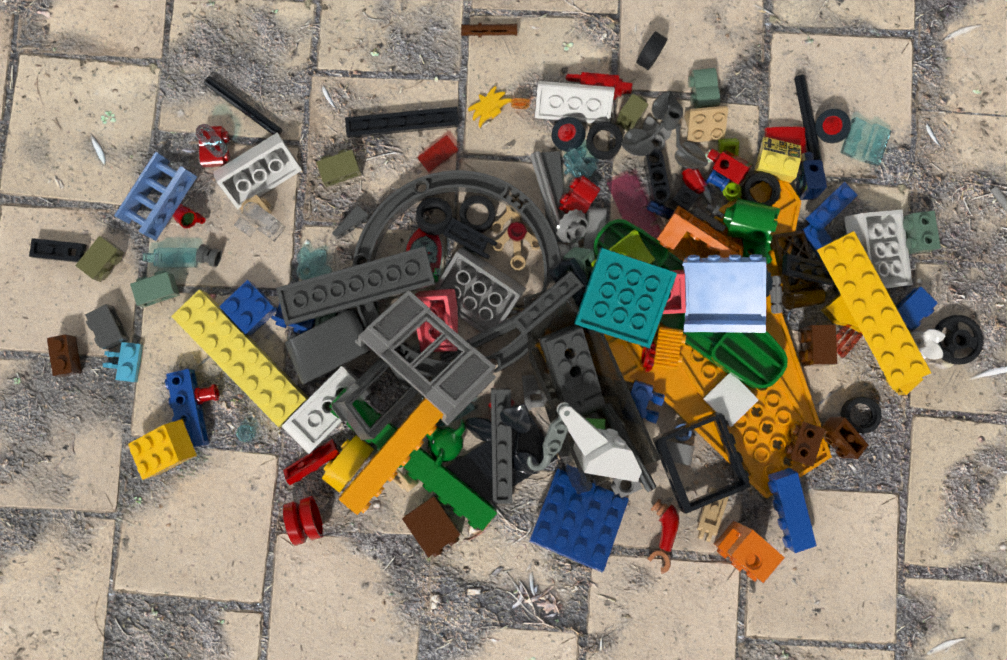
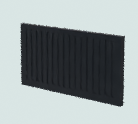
M530 414L531 428L526 433H520L518 451H526L533 454L541 463L544 457L543 443L545 437ZM511 430L512 454H515L514 447L517 431ZM492 440L446 467L487 502L493 500ZM556 455L551 459V462L558 459ZM512 466V487L532 474L519 472Z

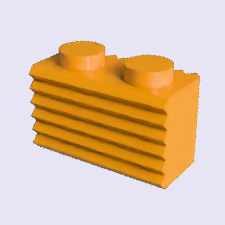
M659 326L653 366L677 369V366L682 364L683 354L680 353V348L685 345L686 334H683L682 329Z

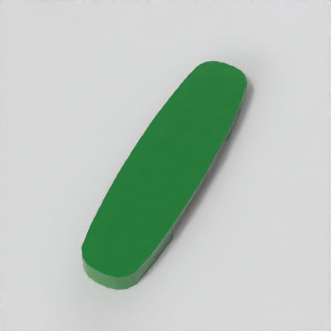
M616 219L610 221L602 228L593 242V252L595 259H597L599 254L597 245L609 250L633 230H636L648 251L655 258L652 265L667 270L684 271L682 260L669 252V249L663 247L659 240L626 220ZM605 232L603 244L599 238ZM685 313L662 314L661 324L665 327L682 329L683 334H686L685 343L751 388L761 389L772 386L780 379L787 368L788 358L786 352L767 331L766 333L684 332Z

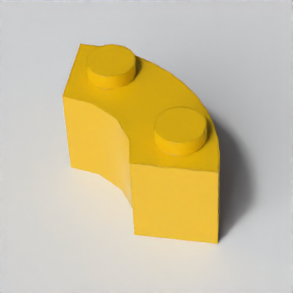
M357 435L351 441L347 439L341 446V449H343L333 462L329 461L323 469L326 472L322 479L339 493L352 480L374 450Z

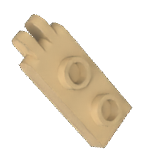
M710 487L708 493L717 489ZM729 496L703 507L697 524V530H700L698 534L699 539H703L704 534L707 533L705 541L710 542L712 535H717Z

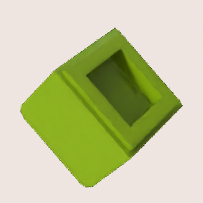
M737 138L718 140V152L722 153L728 150L739 156V140Z

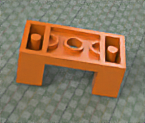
M680 206L676 208L657 238L663 247L674 250L686 231H688L693 239L704 241L710 250H718L715 255H720V258H729V255H741L742 257L743 255L742 246Z
M734 520L714 543L718 547L716 551L723 558L726 559L728 556L732 562L731 565L740 572L742 569L746 571L745 574L754 582L758 579L764 583L785 558L753 529Z

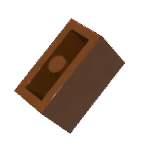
M65 334L47 338L52 375L66 377L81 374L82 370L76 336Z

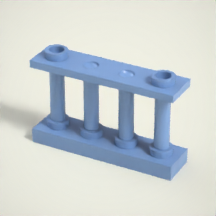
M157 152L154 153L114 215L128 224L132 220L141 225L139 232L155 241L197 178V176L181 166L178 171L167 166L170 161ZM163 172L173 177L167 187L157 182ZM152 188L162 193L157 203L147 198ZM142 204L152 209L147 219L136 214Z

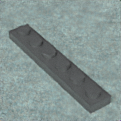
M491 388L493 504H512L511 427L505 425L500 418L501 411L504 408L511 407V388Z

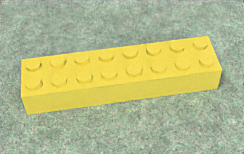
M199 289L171 316L278 427H282L309 399L249 335H246L230 319L207 292Z

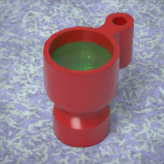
M181 203L172 215L175 221L186 229L193 227L196 223L204 224L206 221L201 214L193 212Z

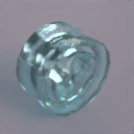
M241 425L236 431L237 438L242 442H250L255 438V429L250 425ZM243 429L250 430V433H248V435L250 436L248 438L242 437L241 433H244L242 432Z

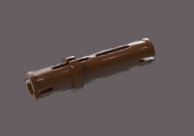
M478 22V24H461V36H478V38H482V36H517V23L482 24V22Z

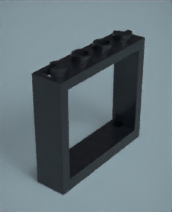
M712 413L652 438L680 511L685 514L751 487L749 484V474L742 466L743 458L734 446L736 440L733 434L729 433L727 428L729 423L722 413ZM714 421L737 481L689 501L667 447L666 440Z

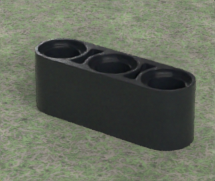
M654 148L650 154L645 156L644 168L651 201L653 200L658 202L659 205H664L670 197V188L663 154L659 149ZM649 156H655L658 162H651ZM652 175H660L661 181L654 180ZM662 192L665 199H658L656 193Z

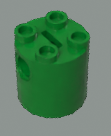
M737 198L736 203L725 210L723 223L728 227L727 236L770 246L773 236L770 233L776 230L778 221L774 219L778 218L780 208Z

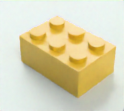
M182 419L164 424L128 444L142 480L162 474L197 456Z

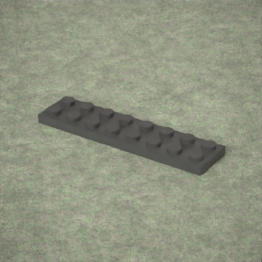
M424 246L276 288L285 325L289 326L404 294L408 290L414 291L436 285L427 249Z

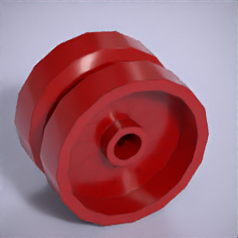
M312 496L301 499L299 504L293 501L283 505L285 528L294 546L305 543L307 537L312 541L323 537L324 530L321 514Z

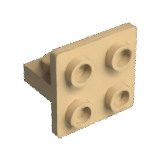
M728 107L696 108L685 111L684 119L688 128L687 141L693 143L725 139Z

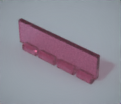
M626 174L608 182L607 186L622 219L634 224L657 239L661 229L658 224L650 225L657 220L654 214L648 211L647 208L643 209V206L648 205L644 191L635 192L636 189L641 187L636 174L630 177Z

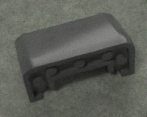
M354 308L339 311V315L300 335L295 333L287 337L288 341L285 342V345L302 385L308 384L349 361L373 351L366 344L360 347L355 343L358 335L365 328Z

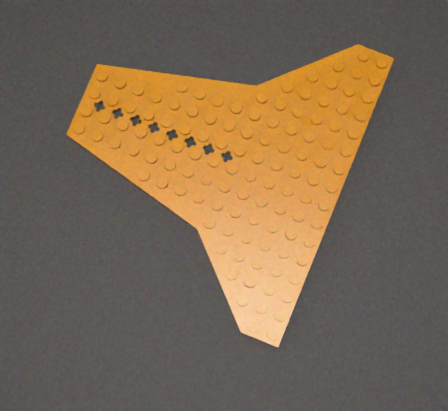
M778 180L781 188L780 197L772 205L773 207L780 208L778 218L774 219L778 223L775 232L770 233L771 235L794 232L802 201L790 183ZM762 181L750 189V195L757 202H766L770 199L772 190L768 183ZM737 199L720 207L718 211L725 214L726 208L734 205ZM714 216V218L718 219L723 223V218L720 219L717 216ZM727 226L723 232L720 231L726 237L743 246L742 239L727 236ZM686 231L674 250L669 248V252L682 261L690 255L708 258L709 255H715L718 251L710 250L701 239L699 241L693 239L688 231ZM778 239L779 246L784 249L786 243L782 239ZM792 246L787 251L789 254H791ZM770 250L768 253L773 260L766 265V268L771 273V276H780L774 251ZM770 295L766 297V331L786 352L788 358L787 368L780 379L770 387L758 389L744 384L756 396L758 401L732 427L727 426L729 433H732L736 440V444H734L736 451H739L743 458L742 466L749 474V483L764 498H769L773 495L768 487V482H770L769 474L791 468L798 472L800 478L832 458L827 442L822 439L813 467L792 460L790 461V466L783 463L786 456L785 447L792 438L791 429L797 421H804L821 428V424L783 314L771 312L773 303H771ZM569 302L556 309L555 315L543 336L575 324L577 315ZM659 322V325H658V327H657L655 336H654V338H653V341H654V343H655V346H656V341H657L658 328H659V326H664V325L661 324L660 322ZM577 325V327L583 328L597 375L631 383L638 380L653 385V391L664 394V401L687 424L715 413L703 398L728 373L714 365L686 343L680 348L683 359L682 364L678 365L677 369L653 366L651 371L644 372L643 367H641L643 346L600 332L589 335L585 327ZM539 341L534 347L543 362H546ZM753 407L760 408L758 417L752 415ZM714 421L695 428L694 430L730 464ZM764 423L771 425L769 433L762 431ZM774 440L781 441L779 450L773 448Z

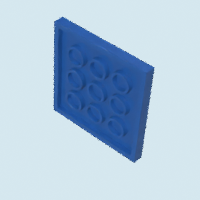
M557 468L529 542L602 573L605 570L629 498H621L619 494L615 495L610 490Z

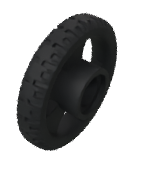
M952 315L942 319L934 328L941 332L945 327L949 330L944 338L946 347L943 348L941 342L938 343L943 351L942 360L951 364L961 365L975 360L980 355L984 345V336L980 326L973 319L964 315ZM959 322L969 326L974 333V337L967 330H959ZM956 336L960 338L959 344L956 342ZM967 347L972 349V352L963 358L954 357L955 350Z

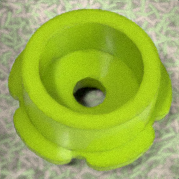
M731 182L724 188L723 195L726 196L727 200L733 201L741 197L742 188L740 185Z

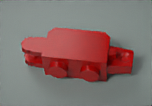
M581 72V75L567 74L565 77L567 81L579 82L581 85L614 87L613 100L621 97L622 94H631L633 83L623 82L619 75Z

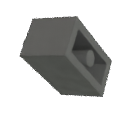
M105 304L85 314L87 326L94 332L95 343L101 349L110 350L120 345L121 342L130 340L114 306Z

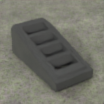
M356 206L332 234L337 239H340L367 222L370 216L359 206Z

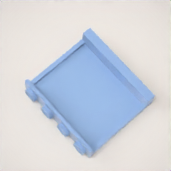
M753 254L749 257L729 255V258H720V255H709L708 258H700L699 255H690L688 258H684L686 304L684 332L766 333V257Z

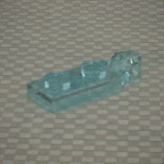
M157 248L154 249V253H143V261L153 263L154 267L197 268L196 253L198 249Z

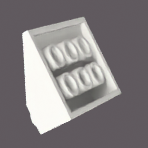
M903 209L846 216L845 226L847 234L853 231L856 232L886 288L913 285L909 253L906 246V231L903 228Z

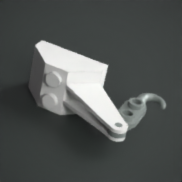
M566 402L558 405L557 413L559 416L550 424L543 443L544 457L542 462L535 465L532 463L531 456L527 459L530 469L534 471L545 469L550 464L551 459L560 451L567 431H569L575 441L571 454L584 473L638 482L642 473L632 450L627 446L626 441L618 435L617 431L613 429H597Z

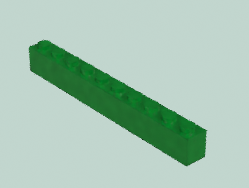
M345 387L332 403H334L349 388ZM360 397L352 403L369 428L381 416L380 413ZM332 409L330 412H331L334 416H336L337 418H339V417L336 415V413L333 411V409ZM347 422L346 425L353 430V428ZM390 422L374 439L365 441L368 443L373 442L378 446L377 450L379 451L398 428ZM421 447L417 451L414 449L409 454L411 458L403 466L408 470L407 474L415 481L419 479L424 483L422 486L428 492H435L438 495L439 501L444 505H451L453 512L459 517L464 516L467 518L468 524L474 529L479 528L483 531L497 514L496 508L442 464L436 469L434 466L436 459Z

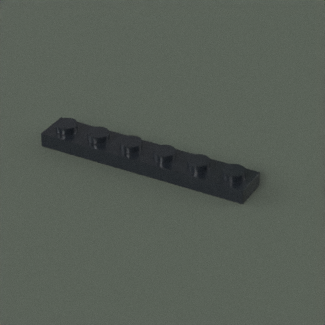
M447 107L345 117L347 138L459 127L458 108Z

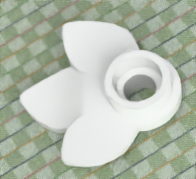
M928 329L924 332H911L913 339L918 338L921 340L917 346L924 359L926 357L929 359L943 357V351L938 343L945 338L944 333L935 329Z

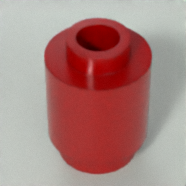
M686 169L681 173L684 184L699 195L706 190L707 183L699 169Z

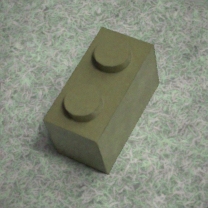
M632 94L621 109L616 124L626 131L634 129L647 110L649 104L646 103V99L640 95Z
M344 149L339 151L337 155H326L321 157L319 161H316L322 181L326 187L362 175L352 149Z
M99 236L75 266L93 280L101 282L109 276L113 266L122 260V255L125 252L107 238Z

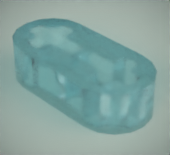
M201 124L196 128L197 138L213 156L223 157L227 153V145L211 126ZM203 130H206L211 138L209 140L203 136ZM214 142L220 146L221 150L219 152L212 145Z

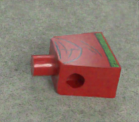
M712 148L706 157L715 163L713 166L714 170L736 184H740L753 165L728 150L720 153ZM724 160L729 162V167L724 165Z

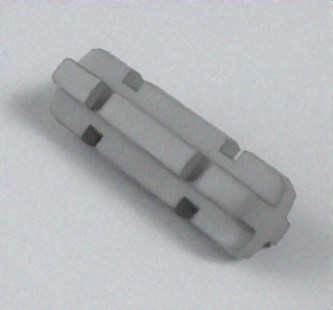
M771 276V279H773V287L770 291L771 303H773L771 312L779 314L783 312V305H781V277Z

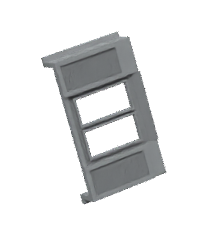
M409 290L375 319L355 340V343L360 347L366 344L442 412V421L447 426L496 378L493 375L496 366L477 349L467 343ZM427 321L441 335L409 364L395 349ZM448 339L462 353L437 377L429 382L415 368L443 341Z

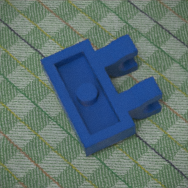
M635 380L623 417L640 423L645 418L649 422L656 424L659 412L646 408L649 400L662 406L665 395L653 392V385Z

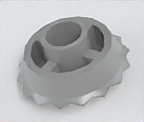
M575 209L574 211H569L568 214H564L563 218L559 220L556 235L558 236L557 239L561 240V243H576L585 236L588 223L582 210L578 211Z

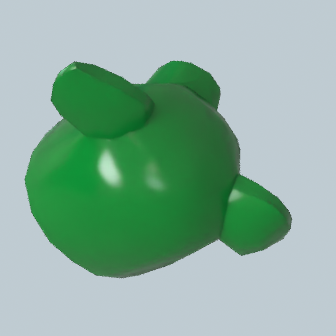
M463 419L456 430L450 427H437L430 436L426 435L429 439L428 451L436 459L434 465L436 469L441 466L442 462L452 461L460 454L464 442L462 435L466 429Z

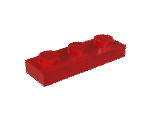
M331 439L310 454L283 469L286 482L292 485L311 472L318 470L325 463L334 460L340 454L334 440Z

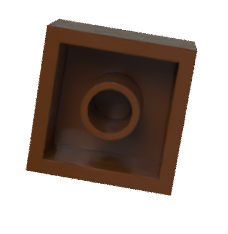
M811 325L800 328L798 333V341L801 343L799 361L802 362V366L836 365V325Z

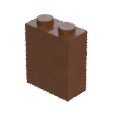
M436 495L402 518L428 558L432 555L434 558L444 551L443 547L447 544L452 546L460 540L461 531Z

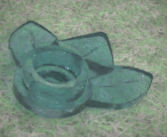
M303 247L298 252L297 261L299 265L297 266L296 273L301 280L332 272V268L325 265L327 260L326 250L320 249L310 253L306 247ZM309 268V273L304 275V269Z

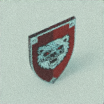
M417 228L408 239L404 252L425 246L433 275L440 276L443 258L441 238L439 235H428L421 231L420 228Z

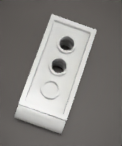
M346 365L341 366L282 425V428L310 454L343 422L326 409L327 401L332 403L339 395L340 388H350L359 378ZM367 388L359 397L365 400L372 391Z

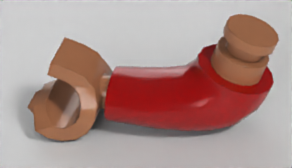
M658 499L651 510H655L656 514L660 517L658 520L662 526L658 546L660 549L652 552L648 560L651 562L655 556H662L665 559V565L661 566V574H664L671 567L672 558L669 552L672 551L680 518L674 505L671 504L669 507L665 503L662 504L661 499Z

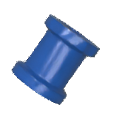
M713 169L706 183H712L720 188L719 190L722 192L730 179Z

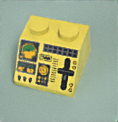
M763 137L754 174L766 172L778 180L791 183L797 177L801 161V146Z

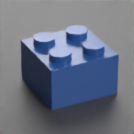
M249 280L244 282L219 306L246 335L250 336L263 326L278 309Z

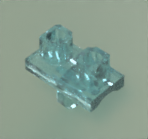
M582 146L577 149L574 147L569 148L568 152L563 156L566 160L564 162L567 167L564 171L566 176L572 174L575 178L583 175L589 179L597 169V166L593 161L584 162L583 158L587 154Z

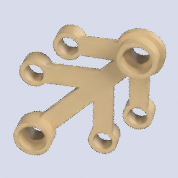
M512 198L513 203L517 201L521 204V207L523 206L519 198ZM506 205L507 211L498 221L492 224V231L497 234L501 233L503 225L511 217L513 223L520 222V216ZM496 224H499L501 226V229L495 230L494 226ZM508 230L499 238V240H495L497 243H500L502 247L500 249H496L495 246H493L494 251L501 252L503 250L505 243L510 239L508 236ZM527 231L524 239L530 243V247L533 250H539L540 247H533L532 245L534 241H537L536 238ZM513 241L514 257H512L510 265L513 270L521 271L526 264L524 257L521 256V241ZM515 261H520L522 265L516 267L514 263Z

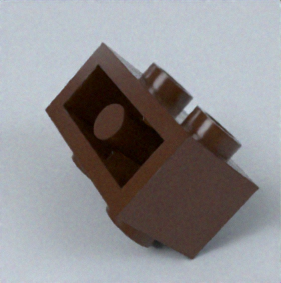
M829 417L821 427L826 429L823 439L843 459H858L868 447L867 442L845 417Z
M797 421L791 429V441L785 447V458L813 467L826 429L804 421Z

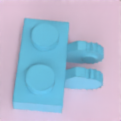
M121 342L120 353L109 351L104 353L107 357H119L118 365L106 362L103 363L102 367L117 369L115 380L137 382L143 345Z

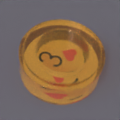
M523 98L511 99V107L514 109H528L530 107V100Z

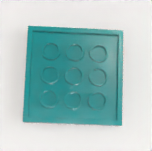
M601 247L574 323L650 348L677 273Z

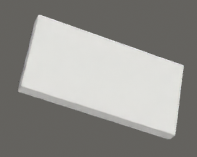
M538 81L535 118L561 120L565 117H574L580 122L586 123L610 122L615 89L614 87Z

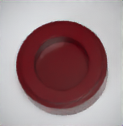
M513 222L509 225L508 236L512 241L519 242L526 237L527 230L523 223Z

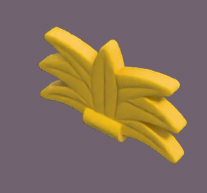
M496 86L489 91L486 97L479 94L480 102L468 108L469 112L475 110L472 118L473 121L481 116L479 128L482 127L486 120L494 119L501 113L500 109L504 105L512 102L510 98L501 99L505 92L495 93Z

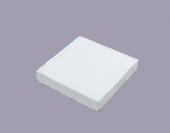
M730 373L703 398L715 412L722 413L725 416L729 427H732L758 401L756 396Z

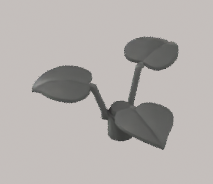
M671 91L661 95L652 106L654 117L663 120L652 136L648 137L644 130L634 128L626 132L621 142L622 147L630 154L646 156L654 150V144L651 140L655 138L663 127L668 131L676 129V147L678 150L675 152V159L677 163L687 169L704 167L708 164L705 154L696 144L686 141L682 146L680 145L681 125L679 121L683 115V109Z

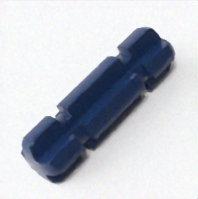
M653 200L647 206L648 211L655 212V214L667 220L674 213V210L662 204L659 205L658 202Z

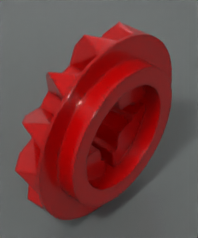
M652 341L650 348L643 346L641 367H643L644 372L651 371L654 365L656 354L654 341Z

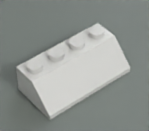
M277 132L220 167L213 174L218 185L237 210H239L246 199H251L255 195L260 197L302 170Z

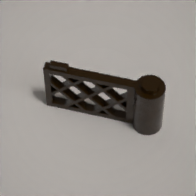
M804 230L773 234L770 249L774 251L784 289L782 295L784 307L791 310L822 304L825 301V291L821 286H818L817 282L810 281V283H807L804 279L793 277L796 281L794 285L790 286L789 276L782 274L783 255L789 254L787 251L790 246L796 251L794 256L799 257V255H802L804 258L811 259ZM795 236L799 237V246L792 242ZM778 239H782L786 243L784 249L779 246Z

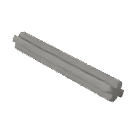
M536 151L531 153L530 157L552 231L557 243H560L561 240H558L556 235L560 217L541 153Z

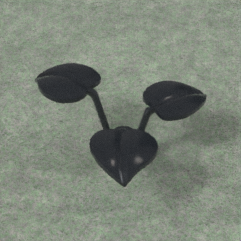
M525 403L504 408L500 413L502 422L510 426L511 430L517 431L514 447L515 454H512V466L517 471L525 474L540 473V471L530 469L527 463L529 456L532 457V463L535 465L540 464L538 459L529 452L518 451L520 433H526L531 428V418ZM481 417L465 420L467 429L476 438L483 441L492 440L490 420Z

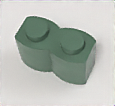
M716 68L693 70L691 75L688 76L689 88L692 87L693 92L690 96L691 105L695 109L718 107L720 105V93Z

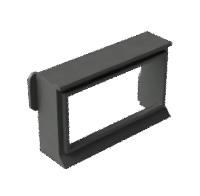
M380 357L345 393L332 403L331 407L341 421L347 420L361 440L374 439L411 401L418 391ZM390 367L406 391L369 428L352 403Z

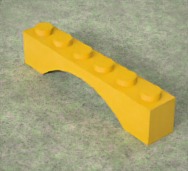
M841 294L834 297L821 309L833 324L848 327L863 335ZM919 378L894 391L898 395H907L924 379Z

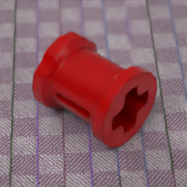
M212 384L211 387L202 389L199 387L195 388L197 403L200 405L209 400L219 401L217 385Z

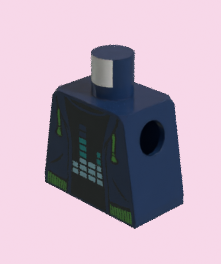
M807 152L801 155L802 162L799 165L796 177V191L800 200H816L827 188L822 160H814L813 153Z

